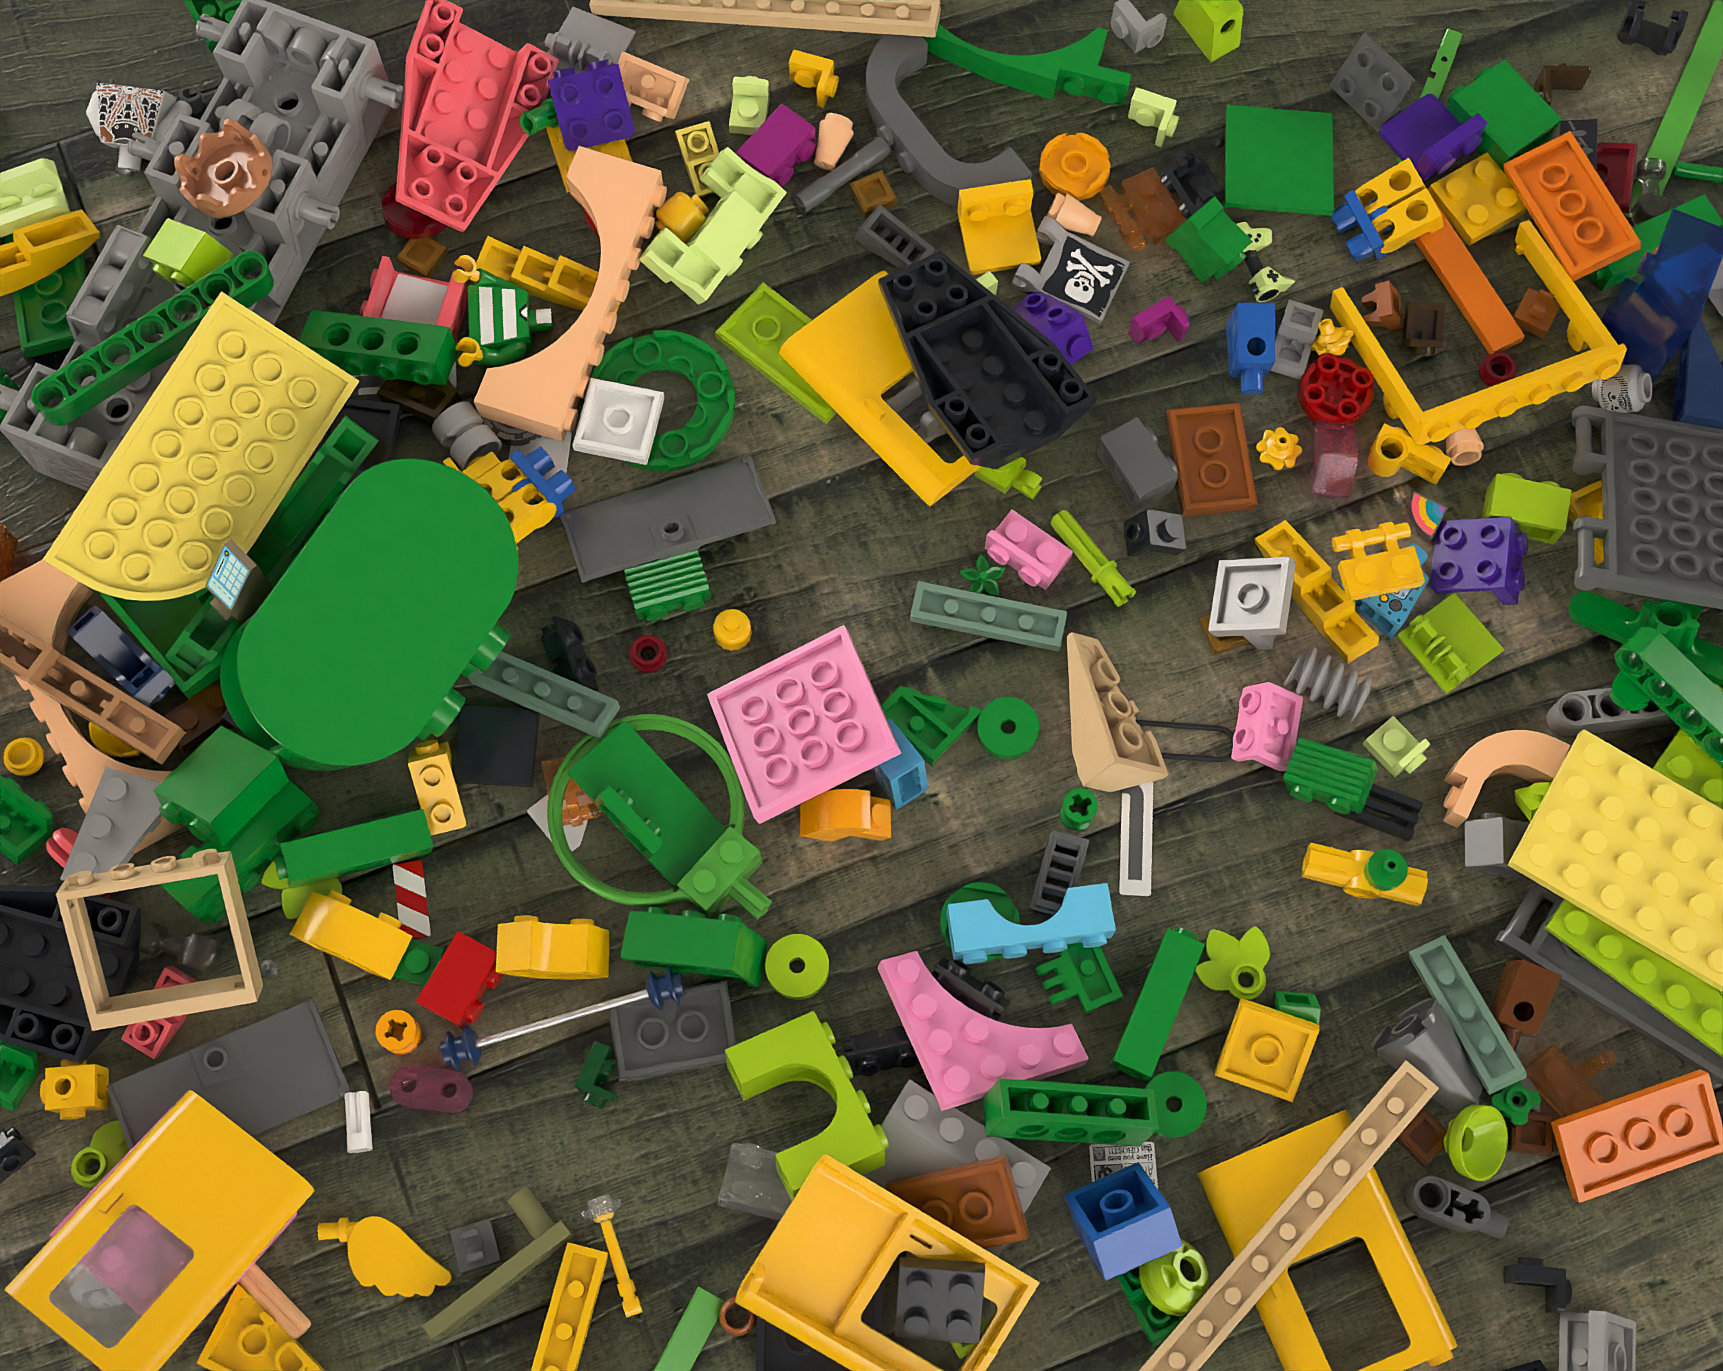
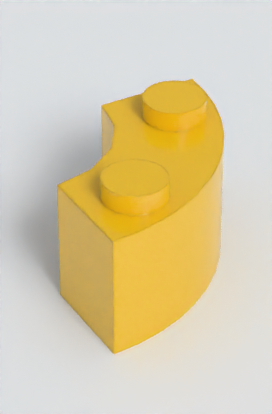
M330 890L328 895L325 896L312 891L290 935L319 951L344 960L370 974L391 980L413 937L399 929L402 922L381 912L378 918L356 909L350 906L351 899L338 892Z
M521 915L515 916L512 923L498 924L496 972L528 978L563 980L609 977L610 930L594 926V920L573 919L570 920V924H551L538 922L539 918L536 916Z

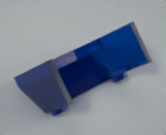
M1673 209L1660 243L1653 253L1646 251L1638 266L1637 273L1642 275L1640 282L1638 283L1626 278L1614 306L1609 305L1602 317V323L1617 344H1624L1627 348L1622 364L1639 365L1644 373L1650 374L1652 382L1688 338L1700 318L1723 258L1722 227Z

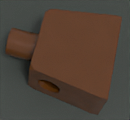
M1523 959L1505 962L1489 1008L1514 1052L1521 1036L1535 1037L1562 977L1560 974ZM1516 1005L1520 1011L1518 1019H1516L1513 1012Z

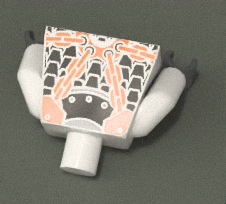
M96 79L92 82L95 92L89 102L86 115L102 143L114 148H120L118 168L139 172L142 158L130 155L128 152L129 139L138 142L137 139L132 137V134L140 132L143 135L162 141L178 112L188 116L197 114L202 111L204 104L201 92H198L194 98L190 99L188 88L180 89V100L176 102L177 98L165 91L116 85L113 79H109V83L105 84Z

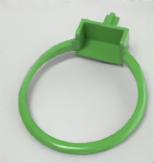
M640 714L613 720L601 739L588 734L566 755L554 776L549 791L547 821L550 838L559 859L579 883L601 897L631 907H666L687 902L700 913L705 914L707 919H713L731 898L757 920L768 911L772 901L747 881L763 862L760 851L744 838L745 801L743 788L731 758L712 736L699 727L678 718L657 714ZM624 721L635 731H666L694 742L705 750L718 765L729 790L731 803L729 828L677 884V887L680 888L677 891L670 888L657 892L638 893L609 886L591 875L578 862L565 837L562 807L567 785L571 779L568 776V771Z

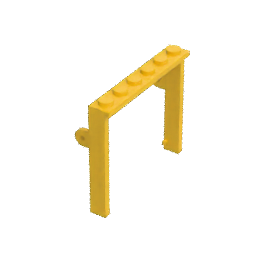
M1530 220L1519 223L1515 238L1517 244L1515 251L1518 255L1524 254L1570 319L1567 328V338L1571 347L1577 352L1586 349L1588 346L1591 350L1424 412L1421 410L1344 288L1341 287L1333 290L1330 309L1342 327L1346 326L1348 330H1353L1354 336L1350 340L1384 392L1383 404L1388 416L1392 420L1401 419L1417 446L1431 441L1439 442L1452 433L1463 429H1474L1487 420L1498 416H1509L1517 409L1530 404H1541L1557 394L1566 391L1574 392L1584 384L1592 381L1609 379L1620 370L1627 351L1624 344H1617Z

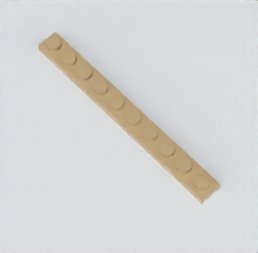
M590 0L589 4L593 15L936 37L941 12L940 0Z
M1405 1061L1139 1371H1198L1437 1092L1439 1087L1408 1061Z

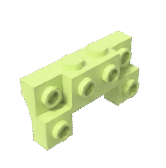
M728 147L719 152L700 177V180L721 198L707 216L703 225L695 232L687 244H684L669 229H663L656 235L638 259L665 283L672 281L698 305L707 301L725 275L731 276L743 262L739 256L745 248L749 250L759 241L763 235L759 229L787 193L774 180L765 177L751 168Z

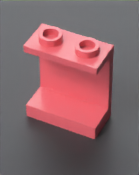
M382 256L379 268H375L371 274V293L368 301L364 300L361 305L360 316L381 318L398 274L445 285L448 288L436 325L449 327L457 344L468 308V285H471L470 280L465 283H457L454 281L453 275H451L450 282H444L396 272L390 257Z

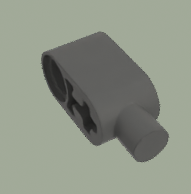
M1426 1176L1411 1182L1404 1192L1405 1205L1412 1214L1457 1233H1468L1477 1230L1498 1240H1501L1506 1233L1509 1224L1508 1216L1491 1210L1487 1200L1480 1194L1436 1176ZM1422 1186L1429 1187L1435 1194V1204L1432 1208L1423 1205L1419 1199V1190ZM1449 1205L1456 1208L1468 1205V1212L1473 1215V1219L1464 1221V1212L1455 1208L1446 1210Z

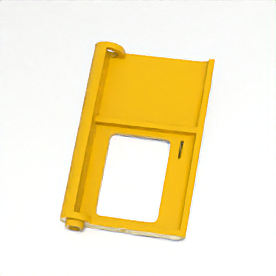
M880 271L789 337L781 347L779 354L930 507L982 466L970 464L964 455L951 464L943 461L882 399L881 395L910 374L913 369L878 285V280L888 275V273Z
M1347 1109L1197 1173L1234 1259L1351 1125L1353 1121ZM1373 1166L1255 1303L1284 1371H1332L1289 1278L1288 1267L1292 1263L1353 1237H1360L1364 1240L1410 1339V1345L1406 1350L1357 1371H1404L1427 1360L1430 1367L1454 1358L1451 1350L1456 1348L1458 1344Z
M824 1154L809 1173L745 1276L737 1292L735 1302L851 1371H945L861 1321V1315L899 1253L903 1251H908L919 1258L985 1263L983 1296L996 1304V1310L979 1337V1344H974L958 1371H986L1040 1282L829 1155Z

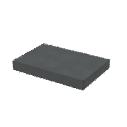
M727 980L686 987V995L679 996L680 1005L669 999L664 1001L663 1010L661 1011L651 1004L649 997L608 1009L619 1082L727 1064L725 1049L737 1045Z

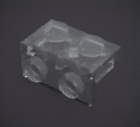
M732 1143L717 1205L781 1220L792 1201L777 1172L775 1155L778 1153L762 1149L756 1144Z

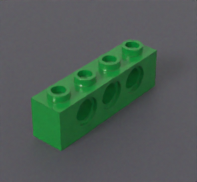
M311 310L299 339L300 343L348 374L355 376L361 374L379 376L386 380H409L422 385H429L430 383L446 385L458 351L455 349L457 344L449 327Z
M999 1078L983 1096L986 1137L1140 1147L1159 1129L1153 1089Z

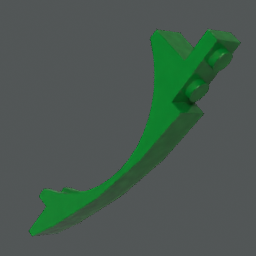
M939 23L936 37H922L928 44L929 52L993 82L1050 100L1054 99L1056 89H1060L1071 95H1084L1099 99L1107 104L1116 103L1125 106L1132 74L1100 66L1108 30L1097 28L1088 36L1072 45L1036 55H1007L990 52L964 42Z
M347 416L339 423L283 498L247 553L270 583L379 441ZM212 594L164 656L191 676L212 662L239 625L232 616L225 620L211 606L209 602L214 599Z

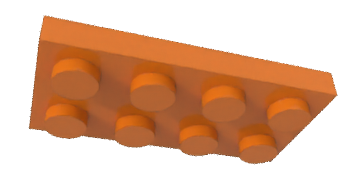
M1571 131L1503 164L1504 173L1556 258L1573 282L1641 248V241Z
M1701 1069L1551 1122L1571 1196L1579 1203L1723 1152L1722 1120L1709 1073Z

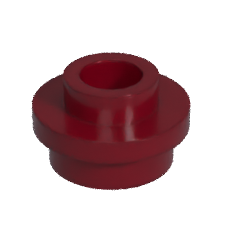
M1505 353L1490 354L1482 360L1479 366V376L1484 384L1489 387L1514 379L1517 375V368L1513 358ZM1491 369H1498L1502 376L1496 375Z
M644 635L637 638L629 649L631 664L635 669L643 673H653L661 669L666 663L668 656L665 643L653 635ZM647 650H652L656 653L655 657L651 660H644L642 654Z

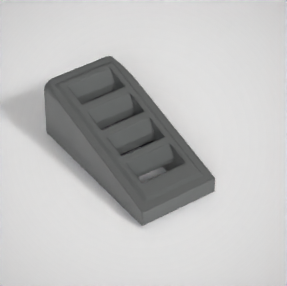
M880 204L853 238L863 247L899 269L932 255L936 250ZM877 226L883 228L879 236L873 232ZM891 233L896 237L891 244H888L885 239ZM901 241H904L908 245L903 250V252L900 253L896 250V248L901 243ZM915 248L918 251H920V253L915 258V260L911 262L907 259V257Z
M1051 830L1029 910L1052 917L1060 910L1061 904L1041 899V895L1044 892L1064 898L1067 889L1045 883L1046 877L1069 883L1068 888L1077 887L1089 845L1088 839ZM1056 846L1077 852V855L1073 857L1056 852L1054 849ZM1051 861L1073 867L1072 873L1050 867Z

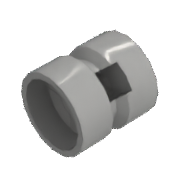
M240 98L234 100L227 107L220 121L219 132L223 131L224 120L232 119L250 133L256 134L269 149L271 157H273L277 149L285 152L291 134L288 121L270 112H263L260 107Z
M465 401L447 408L437 417L432 425V433L445 449L450 450L451 457L462 470H465L467 465L476 457L485 456L491 451L497 456L502 447V442L490 427L482 424L483 419L474 407Z

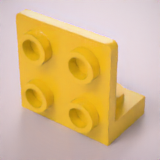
M1031 179L959 190L957 213L970 274L976 275L988 271L996 272L1019 268L1021 263L1029 266L1041 263V254L1031 214L1033 199Z

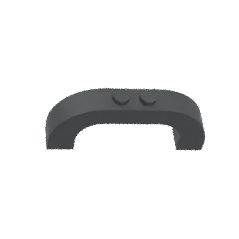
M885 34L878 41L871 52L866 68V106L869 117L877 129L878 137H882L896 153L897 160L904 172L907 174L911 172L928 193L954 207H958L959 190L1032 178V172L1011 147L996 157L982 163H965L949 156L902 99L897 90L899 84L907 76L927 65L928 44L921 36Z

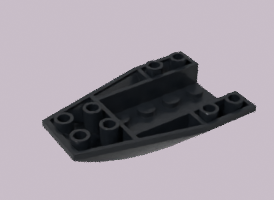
M939 251L878 280L879 288L928 408L970 464L998 469L1057 440L1096 403V396L1051 340L943 252Z
M0 885V1040L8 1044L82 1064L111 1033L112 1028L92 1031L56 893L61 886ZM97 895L83 897L109 997L125 995L140 958L141 908Z

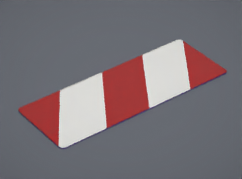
M422 861L394 864L393 874L399 921L402 922L400 930L413 936L412 939L431 936Z

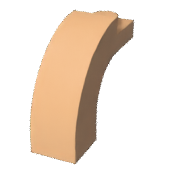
M1528 730L1504 731L1477 742L1453 765L1444 779L1445 782L1453 786L1443 803V807L1448 809L1443 822L1458 828L1468 818L1484 781L1490 777L1513 775L1533 784L1537 782H1553L1571 745L1547 734Z

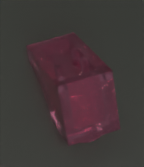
M1317 420L1314 431V454L1310 473L1311 491L1328 499L1338 497L1349 498L1359 461L1354 425Z

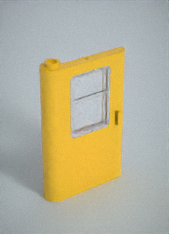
M188 1090L4 1291L101 1371H159L315 1190L294 1169L198 1094ZM120 1197V1199L109 1209V1207Z

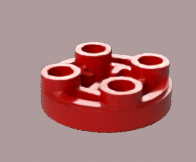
M1331 353L1323 354L1318 360L1310 364L1302 375L1298 385L1300 406L1310 419L1322 426L1329 428L1351 426L1364 417L1372 403L1374 392L1372 384L1374 380L1373 374L1370 370L1363 368L1351 359L1335 356Z

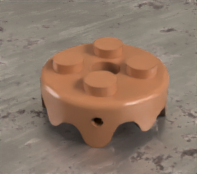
M232 119L224 120L223 131L201 134L198 138L199 150L196 155L189 157L185 154H178L174 159L175 169L181 179V188H179L181 194L199 212L216 218L229 217L250 207L268 187L273 170V161L269 149L256 134L250 133ZM235 170L232 176L225 180V176Z

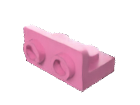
M1012 509L995 531L991 530L986 536L985 549L988 550L987 553L994 561L1001 565H1006L1007 563L1018 571L1020 578L1031 586L1039 585L1044 590L1049 587L1073 554L1071 549Z
M1270 682L1245 687L1239 701L1240 709L1236 732L1233 736L1231 758L1238 762L1252 759L1278 771H1286L1292 758V753L1295 750L1303 697Z

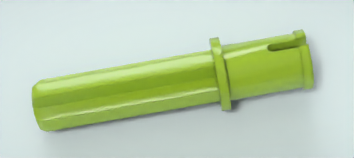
M1062 510L1053 516L1050 522L1051 526L1092 574L1091 580L1093 583H1099L1117 607L1128 602L1129 600L1126 596L1128 595L1132 598L1136 590L1129 585L1116 569L1117 563L1114 560H1108L1067 510Z

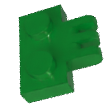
M1082 942L1067 944L1066 950L1057 952L1059 958L1035 968L1038 976L1046 975L1052 971L1056 975L1042 982L1045 991L1061 986V992L1054 993L1049 997L1051 1005H1056L1077 996L1084 1014H1087L1123 997L1100 946L1085 948Z

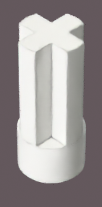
M367 1091L346 1093L347 1152L360 1153L371 1151L372 1133L369 1093Z

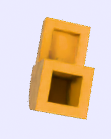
M859 789L827 790L800 804V837L829 842L849 836L878 841L891 838V801L870 796V791Z

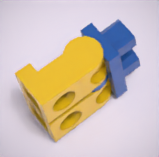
M1410 158L1405 159L1365 183L1355 192L1352 190L1345 194L1346 203L1334 210L1333 216H1331L1340 234L1358 225L1362 232L1345 242L1355 262L1368 258L1373 254L1379 260L1387 256V253L1399 249L1407 242L1427 232L1432 234L1444 227L1442 215L1427 188L1425 189L1424 183Z
M542 447L526 456L517 449L509 455V460L499 463L474 480L496 500L503 510L514 533L516 544L535 529L546 525L554 516L557 518L564 513L565 510L561 502L576 490L572 480L563 470H560L548 480L544 479L543 475L552 470L555 465L549 454Z

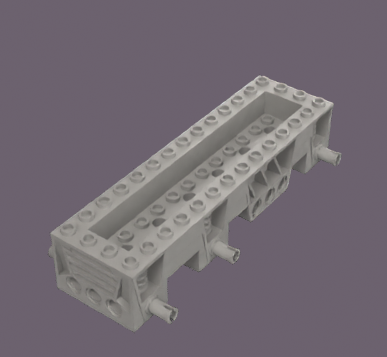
M242 0L230 23L210 17L208 14L200 16V19L206 21V23L200 20L197 21L196 34L198 37L218 43L213 54L224 75V79L200 120L178 112L162 141L143 135L140 132L132 134V137L137 139L138 142L129 139V154L150 161L144 174L157 197L137 232L120 225L115 227L67 311L66 319L75 342L60 368L181 292V285L174 280L170 283L152 271L154 264L143 256L167 218L206 232L233 253L230 260L246 251L260 253L269 266L274 278V286L266 297L248 307V309L272 325L275 324L325 229H333L335 227V223L330 222V220L338 221L340 213L338 205L390 108L397 109L400 104L395 100L400 102L403 100L404 88L401 85L389 82L374 40L265 0ZM244 99L260 107L263 112H270L288 121L291 134L285 152L279 149L276 150L272 157L273 170L269 185L259 199L250 207L229 217H210L199 212L179 191L181 179L174 166L175 157L178 154H185L189 157L196 155L199 150V136L203 133L219 132L222 116L234 100ZM290 99L298 101L297 106L291 110L281 109V105L285 101ZM235 170L229 172L225 176V180L230 178ZM224 218L232 219V224L227 229L217 230L214 228L218 220ZM250 272L246 279L257 278L261 272ZM217 293L213 300H216L220 293ZM196 313L184 314L180 321L192 320ZM154 334L147 342L159 341L163 334ZM181 351L63 426H55L47 422L33 404L32 391L34 386L56 372L54 369L35 363L20 391L0 384V409L8 411L0 425V431L33 467L34 471L88 492ZM130 355L119 356L114 364L126 362ZM96 376L86 377L82 381L81 386L92 384ZM62 397L52 399L48 403L47 408L59 405ZM121 404L129 406L125 416L118 419L111 418V412L114 407Z

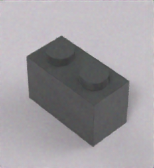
M1138 417L1101 436L1096 449L1100 460L1135 512L1172 492L1178 478V470L1174 461L1169 456L1163 455L1157 446L1158 441L1155 433L1149 426L1144 427Z

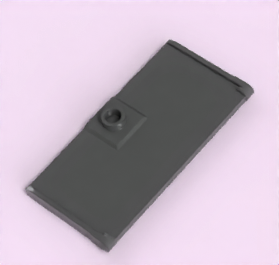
M751 455L587 506L565 511L559 517V522L563 524L582 583L653 560H665L697 550L705 544L776 524L772 508L758 477L755 461Z
M313 998L106 1085L130 1150L188 1090L198 1094L251 1137L339 1099H345L346 1093H353V1087L349 1084L346 1074L342 1070Z

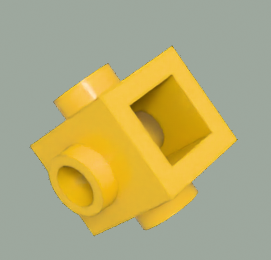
M61 1060L60 1067L45 1068V1079L42 1080L40 1085V1097L42 1103L45 1104V1110L59 1113L61 1120L86 1118V1111L108 1110L109 1094L106 1085H109V1068L97 1064L86 1065V1060L82 1064Z

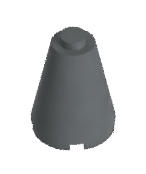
M1432 998L1425 999L1406 1009L1398 1015L1401 1021L1392 1030L1388 1025L1385 1026L1373 1040L1371 1047L1376 1052V1055L1396 1071L1405 1061H1408L1439 1087L1431 1098L1449 1113L1461 1112L1470 1105H1478L1480 1103L1479 1095L1482 1092V1086L1442 1005L1437 1000L1433 1001Z

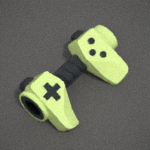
M1247 222L1236 224L1253 241L1243 252L1247 256L1244 260L1252 276L1249 286L1258 302H1265L1276 297L1280 292L1286 291L1294 284L1295 280L1279 275L1270 267L1264 268L1257 251L1271 244L1272 230L1269 228L1252 229Z

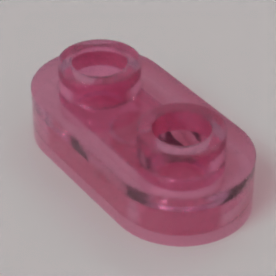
M408 1065L398 1069L390 1081V1093L393 1099L407 1108L457 1113L464 1110L470 1104L473 1097V1087L469 1079L462 1073L454 1070ZM415 1079L417 1083L415 1090L406 1093L403 1089L405 1081ZM448 1084H455L457 1087L456 1094L451 1098H446L443 1094L444 1088Z

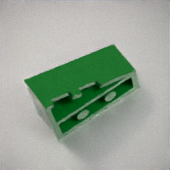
M647 906L645 912L630 910L620 958L636 967L666 972V967L670 966L672 973L679 971L682 975H686V972L710 975V980L723 981L724 976L740 978L747 983V986L760 988L768 941L742 924V918L734 915L719 914L718 920L707 919L705 914L696 911L683 910L681 916L669 915V911L663 908Z

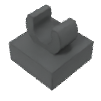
M492 1220L450 1232L461 1274L503 1262Z

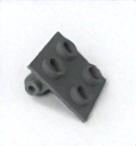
M1364 32L1329 86L1373 129L1379 132L1381 126L1389 118L1392 119L1401 113L1402 109L1399 107V104L1415 79Z

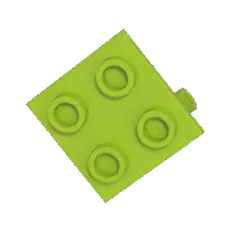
M1455 592L1423 616L1421 614L1409 623L1410 626L1396 636L1445 694H1448L1504 651V648Z

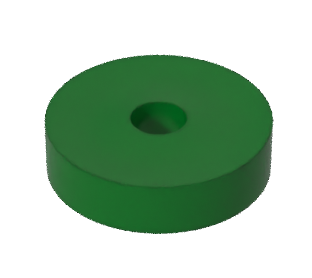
M1014 697L995 699L988 703L979 715L977 723L979 743L989 755L997 759H1019L1028 754L1037 741L1039 734L1038 717L1033 708L1023 700ZM1006 723L1011 724L1015 731L1011 734H1006L1001 730V726Z
M1168 1071L1155 1076L1145 1086L1144 1089H1153L1155 1093L1159 1129L1155 1132L1157 1135L1170 1139L1182 1138L1200 1126L1206 1114L1207 1102L1202 1087L1194 1078L1182 1072ZM1168 1098L1178 1100L1180 1104L1179 1111L1171 1112L1166 1106Z

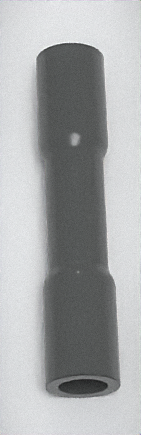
M877 137L830 173L816 179L794 194L796 204L804 213H807L829 198L835 190L860 173L868 171L891 155L889 145L882 137Z

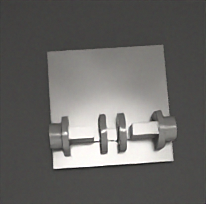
M572 7L559 32L547 35L545 47L549 48L548 54L559 59L557 70L574 67L576 74L589 71V63L608 59L610 65L618 64L622 51L626 52L636 31Z

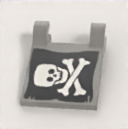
M1044 216L1036 233L1037 241L1046 245H1053L1040 273L1031 266L1021 263L1011 286L1024 292L1049 294L1083 316L1101 324L1130 262L1067 232L1056 220Z

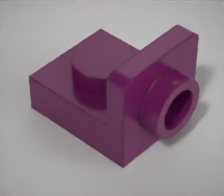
M1170 296L1133 316L1128 334L1137 344L1146 338L1153 340L1168 329L1179 343L1186 337L1189 329V318L1183 307L1180 305L1176 306Z

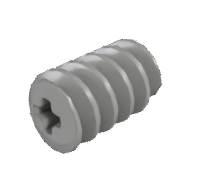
M1312 647L1305 654L1301 653L1283 686L1287 687L1296 680L1297 694L1300 695L1307 688H1310L1309 700L1311 702L1316 701L1322 695L1325 696L1323 708L1328 710L1337 703V716L1341 718L1350 710L1352 711V723L1371 691L1372 679L1366 678L1360 684H1357L1358 671L1353 670L1344 677L1345 664L1340 662L1330 669L1331 656L1325 655L1317 662V648Z

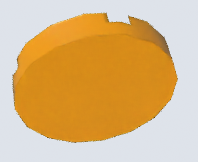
M1076 132V135L1068 136L1065 133L1056 136L1047 143L1041 153L1039 173L1042 182L1054 195L1060 193L1065 196L1068 193L1078 201L1092 198L1103 189L1109 178L1110 161L1107 149L1098 139L1086 133Z

